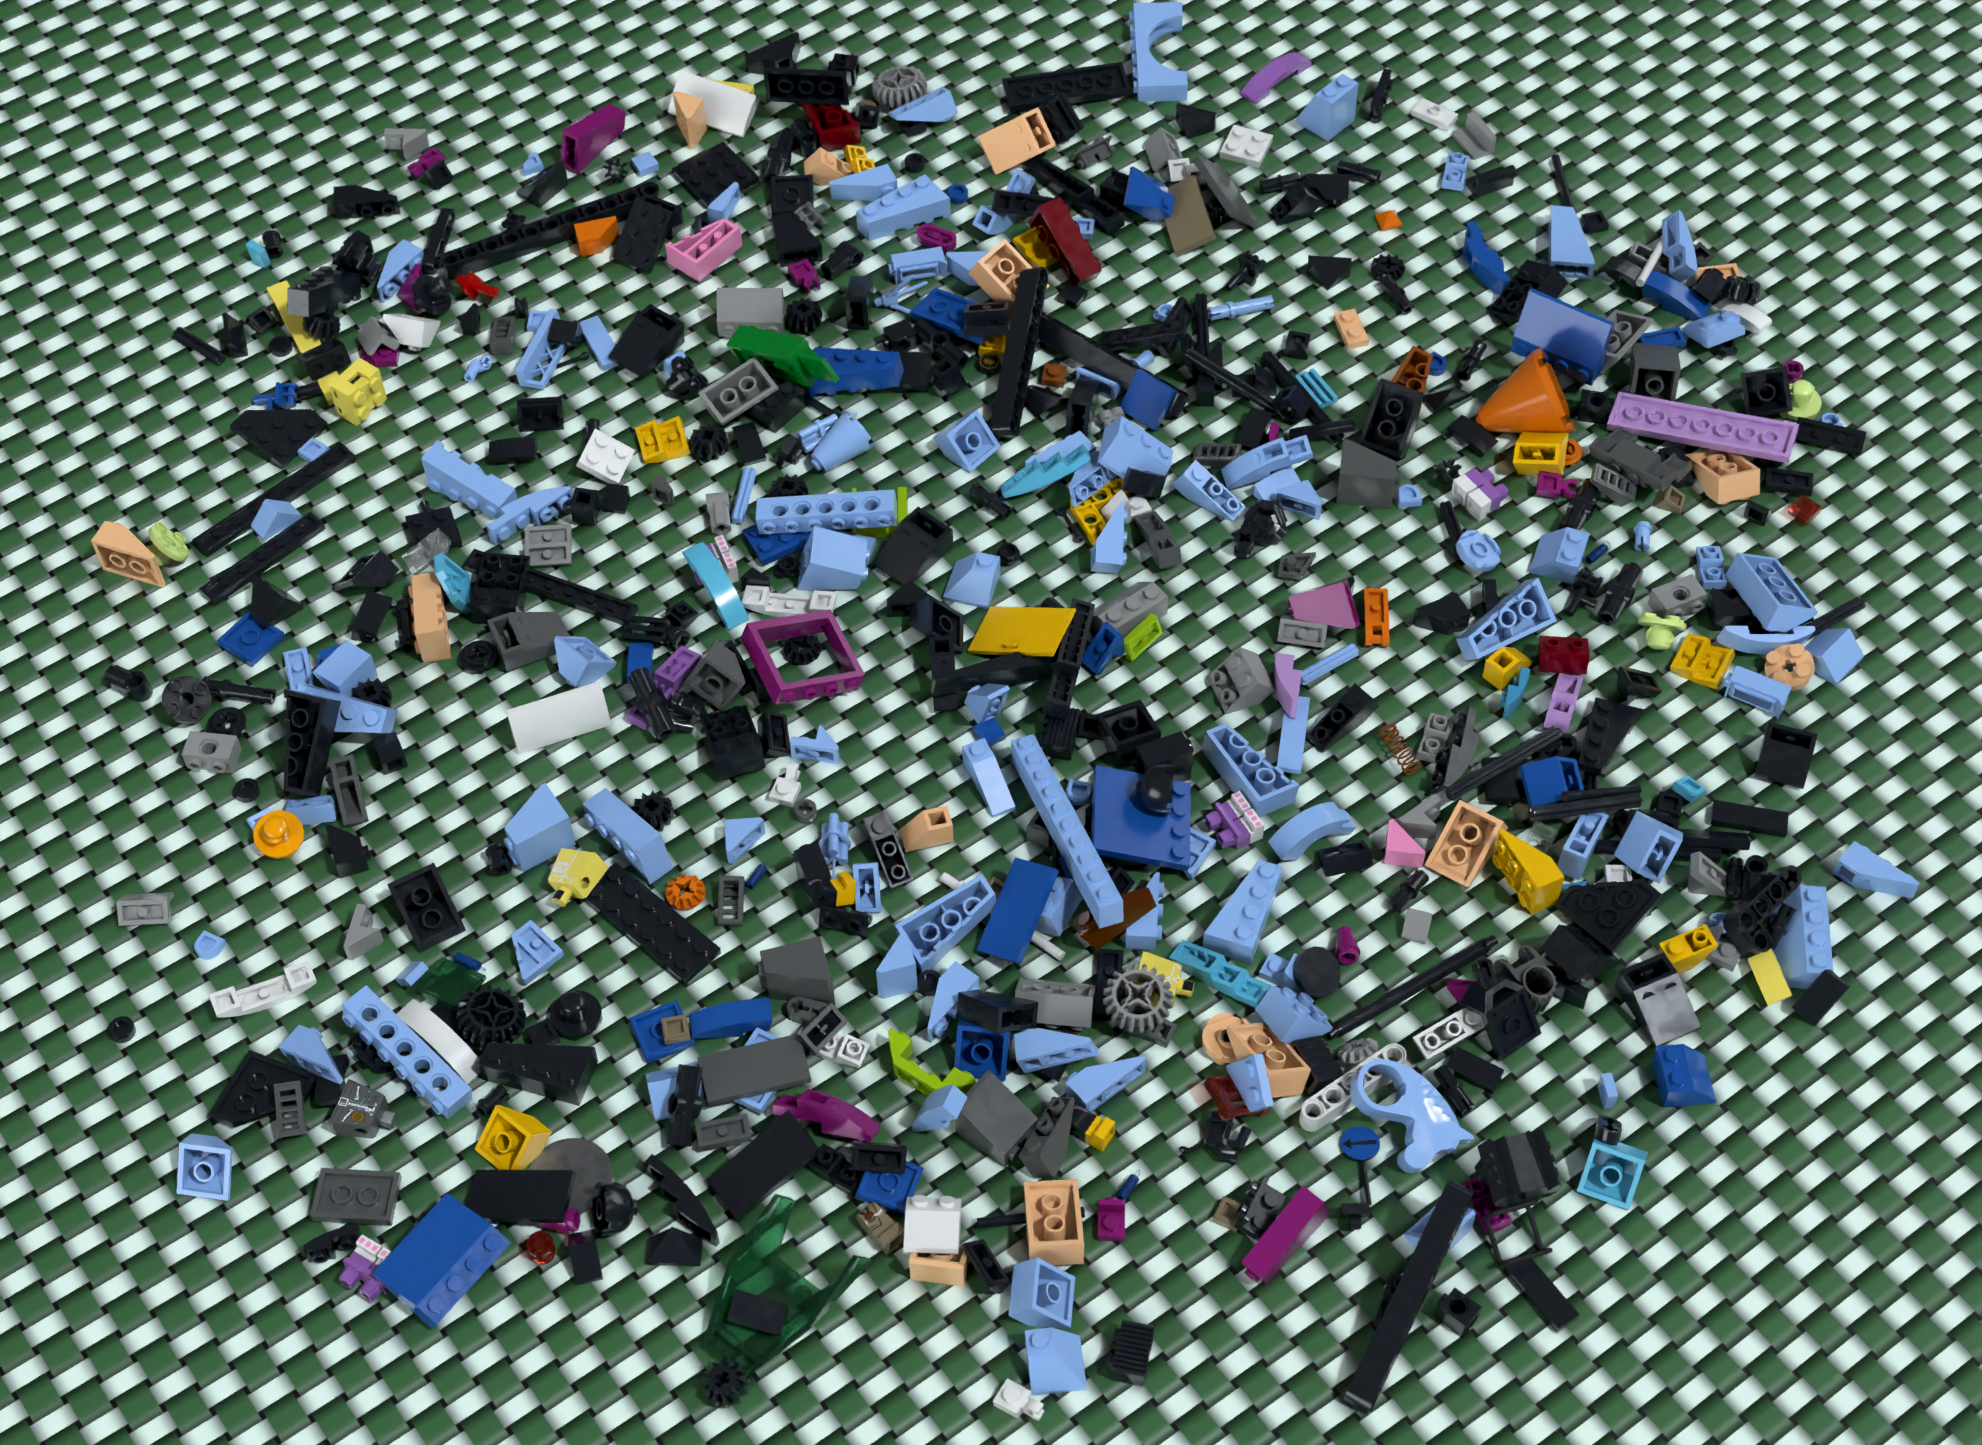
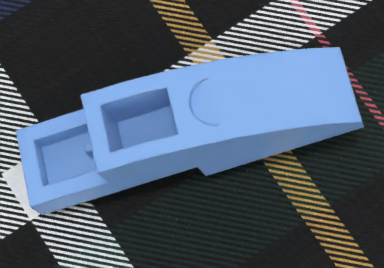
M1307 435L1284 441L1282 437L1241 455L1222 468L1221 471L1227 489L1231 490L1262 480L1271 475V471L1314 457Z
M569 486L537 491L501 507V517L487 525L490 541L496 546L520 529L525 528L531 522L536 526L548 522L552 517L568 509L569 501L573 496L572 489Z

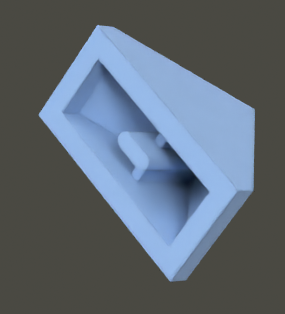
M1309 480L1278 490L1277 499H1279L1282 509L1316 520L1320 519L1322 501Z
M265 499L251 524V528L263 541H266L302 518V515L290 502Z
M762 818L725 820L726 853L729 864L733 865L765 834L764 820Z
M878 862L853 864V876L856 881V911L881 912Z

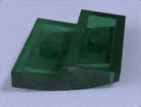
M442 957L422 975L413 987V990L419 996L456 1011L463 995H467L470 989L476 991L479 985L482 986L487 977L484 974Z

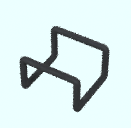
M1529 1200L1483 1215L1499 1266L1512 1265L1549 1254L1553 1251L1550 1247H1543L1531 1206L1536 1205L1537 1200ZM1526 1208L1539 1251L1502 1261L1489 1218Z

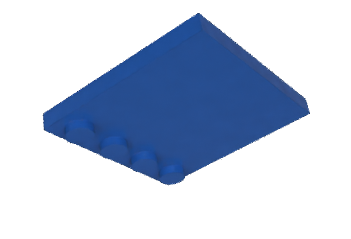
M1096 765L1093 770L1091 842L1098 855L1187 871L1190 867L1191 783L1173 780L1172 803H1167V808H1172V813H1156L1147 809L1142 802L1141 796L1136 795L1137 781H1142L1143 774Z

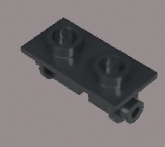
M820 905L819 927L863 937L868 936V926L871 925L873 915H869V912L851 910L850 912L847 911V908Z

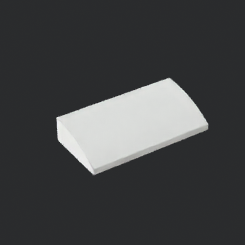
M682 70L673 92L677 91L703 98L707 126L744 138L759 104L755 94ZM672 94L668 113L676 116Z
M600 681L506 710L513 739L519 754L611 725Z

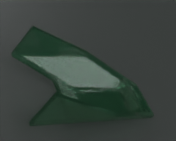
M774 1194L728 1261L701 1346L719 1362H721L722 1358L727 1359L729 1363L732 1360H736L739 1363V1367L743 1366L747 1370L746 1377L752 1375L810 1330L872 1262L867 1257L853 1255L834 1283L826 1289H818L779 1256L795 1200L778 1194ZM736 1289L788 1305L789 1312L780 1337L727 1321Z

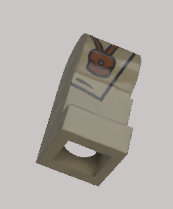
M874 1201L856 1214V1219L860 1226L887 1256L904 1243V1228L898 1222L895 1223Z

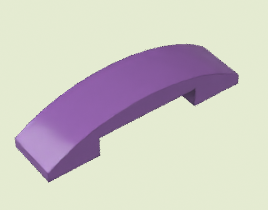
M1297 52L1280 56L1262 68L1242 89L1241 95L1256 105L1270 95V89L1293 72L1299 75L1312 66V62Z

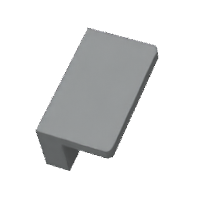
M1475 111L1467 114L1465 127L1452 131V137L1472 160L1484 157L1495 151L1497 137Z
M1162 127L1144 142L1149 161L1155 172L1164 167L1168 160L1183 159L1175 136Z
M372 316L357 335V339L370 356L375 353L381 343L395 351L400 345V342L388 325Z
M1282 614L1277 641L1325 648L1328 625L1295 620V617L1292 615Z
M174 892L123 895L116 901L118 925L170 923L172 921L170 901L174 898Z

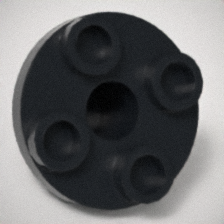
M421 275L413 282V301L416 306L424 308L437 317H440L450 309L452 284L448 278L441 275L435 278L429 275Z
M677 356L671 361L674 373H671V377L667 379L666 385L673 395L680 397L687 395L690 391L699 395V392L709 384L707 378L697 371L695 363L690 357L686 356L683 358Z
M180 676L171 679L162 693L164 711L171 719L179 723L188 724L201 720L208 713L211 706L212 698L208 685L193 676Z
M568 992L560 996L552 1005L550 1020L557 1033L571 1041H578L595 1031L602 1022L601 1005L597 998L588 992Z

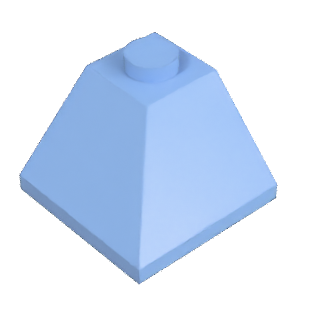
M974 410L949 424L933 437L944 456L968 473L973 471L1001 447L978 410Z
M976 552L956 561L944 592L943 600L988 609L1001 574L1000 556Z
M556 636L554 639L559 673L573 687L579 688V686L595 683L617 664L615 660L586 637Z
M191 1133L179 1143L177 1194L228 1201L230 1199L233 1148L215 1136Z
M1053 1327L1025 1330V1349L1032 1396L1087 1390L1079 1335Z

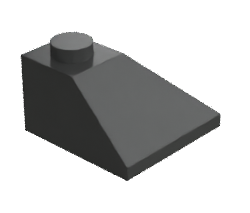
M715 640L683 684L723 711L746 682L736 654Z

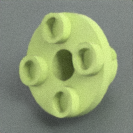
M1797 380L1793 384H1789L1793 411L1778 414L1782 418L1797 420L1798 417L1814 420L1822 404L1821 397L1815 391L1814 386L1806 380Z
M156 522L148 530V535L153 544L147 546V548L155 555L159 566L169 565L171 559L183 562L189 557L190 552L184 544L186 538L181 533H173L161 522Z
M1642 612V617L1638 618V624L1650 627L1645 637L1648 641L1647 645L1652 649H1669L1670 644L1675 638L1672 633L1673 630H1686L1687 624L1678 616L1666 615V618L1662 619L1657 617V614Z

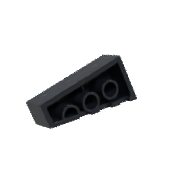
M488 1042L479 1060L478 1067L482 1080L580 1106L597 1067L598 1058L595 1047Z

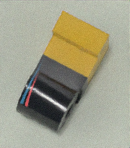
M848 871L839 872L837 879L825 881L813 879L807 883L804 891L816 908H820V905L828 907L854 904L856 881Z
M1074 1105L1070 1133L1103 1152L1115 1135V1121L1107 1117L1103 1119L1091 1113L1083 1106Z

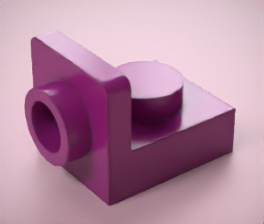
M1115 1197L1098 1200V1241H1125V1200H1119Z

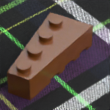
M1412 346L1391 382L1424 393L1433 355Z

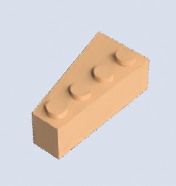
M435 572L411 576L412 585L408 586L410 599H413V604H410L412 617L414 618V622H412L413 632L417 639L414 640L416 654H421L423 663L451 659L444 589Z

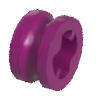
M1791 360L1784 364L1787 367L1789 382L1794 383L1802 378L1804 367L1800 362Z

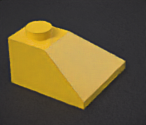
M496 1105L474 1150L499 1170H524L542 1153L552 1131L533 1116Z

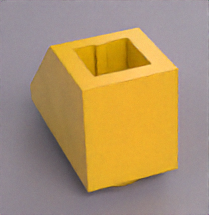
M1501 647L1486 659L1483 678L1501 691L1514 680V676H1519L1521 667L1528 668L1532 665L1533 661L1516 648Z
M1704 924L1659 943L1658 954L1664 952L1678 974H1682L1695 968L1718 947V943L1707 925Z

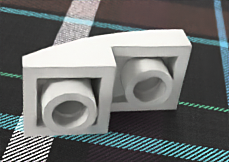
M1731 301L1721 309V314L1726 311H1733L1735 314H1738L1741 324L1745 326V330L1752 333H1761L1772 324L1771 318L1748 304Z
M836 1034L815 1056L838 1064L860 1068L870 1044L846 1034L845 1038Z

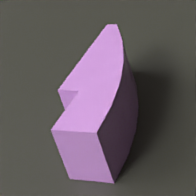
M1276 653L1273 671L1275 693L1284 711L1290 718H1295L1302 670L1293 669L1295 655Z
M1559 673L1543 727L1550 728L1556 726L1562 732H1568L1583 676Z

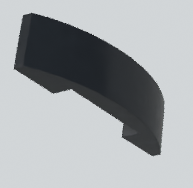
M995 189L991 211L1032 216L1038 206L1055 198ZM1062 199L1068 205L1069 210H1071L1072 201Z

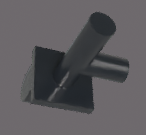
M1249 250L1243 255L1240 254L1238 256L1240 270L1225 284V288L1231 291L1240 281L1253 287L1256 284V279L1259 277L1258 273L1265 267L1266 261L1263 259L1259 260V256H1253Z
M1581 568L1574 577L1573 588L1577 592L1565 613L1569 616H1574L1581 603L1595 609L1598 600L1594 598L1602 584L1603 578L1594 577V573L1590 572L1588 574L1585 572V569Z

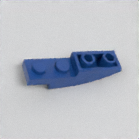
M1476 221L1467 222L1462 254L1474 274L1488 288L1501 295L1510 282L1508 273L1505 274L1503 259L1499 258L1496 250L1489 251L1488 244H1485L1483 241V231L1478 228Z

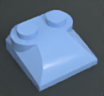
M1726 311L1722 314L1716 312L1687 324L1682 329V333L1704 347L1710 348L1744 335L1745 326L1740 324V316L1733 311Z

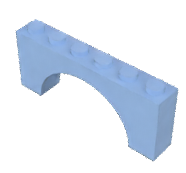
M1182 2L1133 3V11L1129 12V23L1133 24L1130 25V38L1134 37V39H1131V51H1135V53H1132V65H1136V67H1133V79H1137V81H1133V92L1137 93L1138 102L1187 101V71L1173 70L1163 66L1152 56L1149 50L1152 44L1160 37L1168 33L1182 31Z

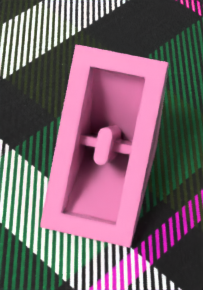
M1393 818L1389 820L1384 864L1416 868L1423 866L1425 851Z

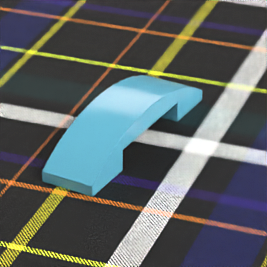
M701 542L682 551L692 571L697 573L717 606V613L728 631L749 621V617L734 586L705 543Z

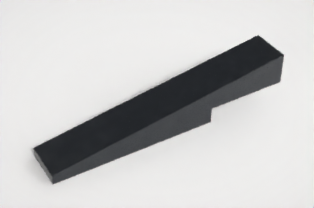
M1036 155L1022 164L1024 170L1061 197V199L1072 201L1071 206L1086 218L1095 219V225L1107 235H1111L1125 226L1122 211L1094 194L1093 187L1042 156Z
M1072 599L1070 608H1075L1076 613L1061 641L1043 710L1045 715L1063 720L1067 719L1096 604Z
M1057 648L1053 657L1029 656L1023 658L1018 651L933 676L930 692L933 696L969 691L977 685L982 687L988 683L1008 685L1052 678L1060 648Z

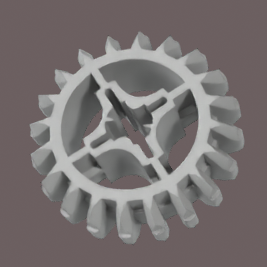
M898 65L894 68L890 67L888 70L883 69V72L877 73L872 82V93L875 101H878L879 105H884V107L891 106L892 109L901 107L926 95L927 81L924 73L920 69H915L914 66L908 67L905 65L900 67Z
M1134 963L1132 970L1129 971L1124 966L1122 967V974L1115 971L1113 973L1114 979L1107 980L1108 987L1104 988L1103 994L1107 997L1103 998V1004L1107 1006L1105 1009L1106 1014H1113L1111 1017L1113 1023L1120 1020L1119 1028L1123 1029L1126 1025H1129V1032L1132 1033L1134 1027H1139V1032L1143 1033L1144 1026H1147L1152 1031L1154 1030V1022L1161 1026L1163 1024L1162 1017L1168 1018V1009H1171L1173 1006V1002L1170 1001L1173 998V992L1169 991L1171 984L1170 982H1164V974L1156 976L1157 969L1155 967L1149 972L1147 971L1146 964L1142 966V969H1137V965ZM1133 982H1142L1144 984L1136 985ZM1121 989L1125 991L1127 996L1122 1006L1117 1001V995ZM1154 990L1160 999L1155 1008L1151 1006V1001L1149 1000ZM1135 1011H1138V1012H1141V1013H1143V1014L1137 1015V1014H1131V1013H1133V1012H1135Z

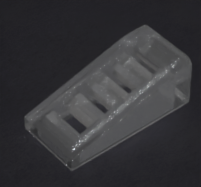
M1535 821L1525 842L1548 855L1557 837L1558 830ZM1535 834L1547 838L1548 842L1535 837ZM1532 841L1545 846L1544 850L1532 845Z

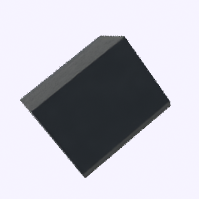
M560 160L544 168L517 190L516 193L541 208L568 185L564 161Z

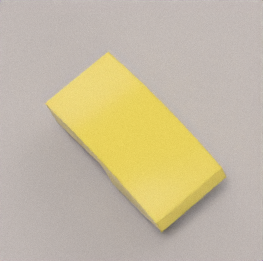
M1772 948L1767 952L1748 958L1768 1006L1793 996Z

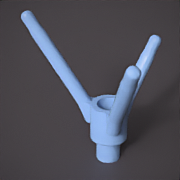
M911 274L895 289L882 295L881 298H876L875 305L876 307H891L910 315L911 310L898 305V297L927 285L928 282L924 281L900 291L914 278V275Z

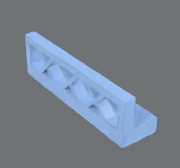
M548 310L516 367L515 373L520 386L544 390L568 347L566 344H560L559 348L552 351L549 350L551 346L557 344L550 342L547 337L553 318L560 319L558 310ZM551 358V363L541 367L543 361ZM540 374L543 375L541 381L532 380L533 377Z

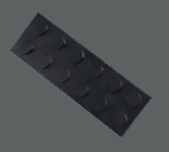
M1122 62L1002 78V86L1009 112L1035 109L1051 96L1064 92L1070 104L1131 95L1130 85Z
M617 862L608 868L590 894L582 899L683 985H686L721 954L719 946Z

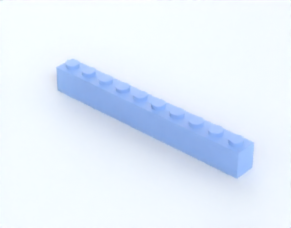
M1032 734L1011 740L1012 763L1056 847L1064 858L1099 929L1124 922L1123 900L1036 737Z

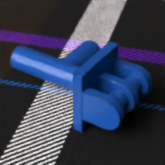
M276 382L275 393L254 396L253 402L255 405L267 403V410H276L277 405L286 410L296 407L294 398H297L295 393L297 384H281Z

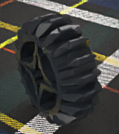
M489 984L487 989L480 985L476 991L470 989L467 995H463L456 1009L455 1020L458 1024V1032H463V1039L471 1038V1045L480 1043L481 1049L488 1042L513 1043L514 1039H518L521 1036V1032L525 1028L526 1011L524 1010L523 1002H519L518 995L511 996L510 989L505 992L502 991L501 986L497 989H492Z

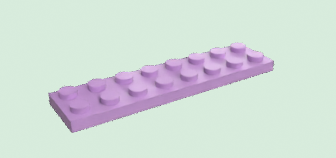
M1618 392L1607 422V430L1611 431L1621 426L1622 431L1628 434L1635 433L1638 436L1784 463L1789 462L1799 430V424L1624 392Z

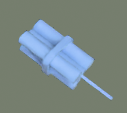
M857 412L854 413V414H852V415H850L848 418H851V417L857 415ZM834 413L822 420L817 419L810 426L797 432L798 434L794 437L798 439L797 443L802 445L805 453L816 449L836 423L838 417Z
M837 813L829 814V823L822 824L821 840L819 841L826 864L830 865L833 862L832 879H835V862L838 861L841 865L847 864L848 849L851 847V841L848 839V823L840 822Z

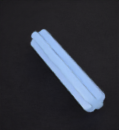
M746 467L743 471L731 514V521L734 524H742L756 477V470L754 468Z
M1350 643L1303 669L1300 684L1306 685L1358 656V647L1354 643Z

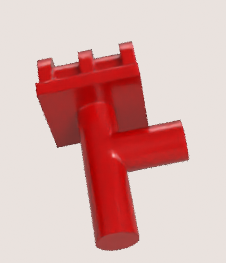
M469 271L468 276L458 275L455 279V283L461 286V291L473 300H476L479 292L490 300L499 294V288L483 284L484 281L471 271Z

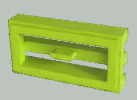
M1149 614L1124 638L1125 647L1123 651L1127 653L1125 656L1127 660L1133 662L1163 634L1157 615Z

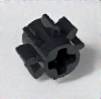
M619 156L617 161H612L611 158H608L609 166L603 165V168L608 169L604 176H611L612 183L615 182V178H619L623 182L622 175L629 174L628 171L624 170L627 162L620 163ZM615 164L616 167L621 166L619 175L610 172L612 165Z
M1217 197L1210 198L1208 204L1205 203L1212 224L1221 223L1223 218H1228V213Z
M1451 457L1448 462L1440 458L1438 466H1433L1437 473L1433 478L1436 480L1441 479L1440 484L1442 486H1445L1447 482L1453 485V480L1461 476L1458 470L1462 467L1459 464L1454 465L1455 460ZM1449 468V469H1450V470L1448 471L1449 475L1446 476V475H1445V474L1447 473V472H1446V469Z

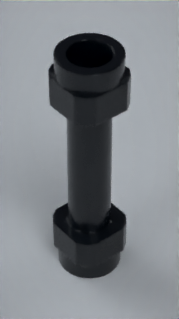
M400 599L396 602L395 606L396 614L400 617L401 636L398 637L400 649L409 652L415 648V637L411 634L409 615L412 614L410 601Z

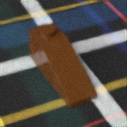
M1148 887L1120 895L1123 900L1124 922L1099 929L1091 911L1087 908L1073 919L1080 937L1097 950L1103 947L1157 906Z

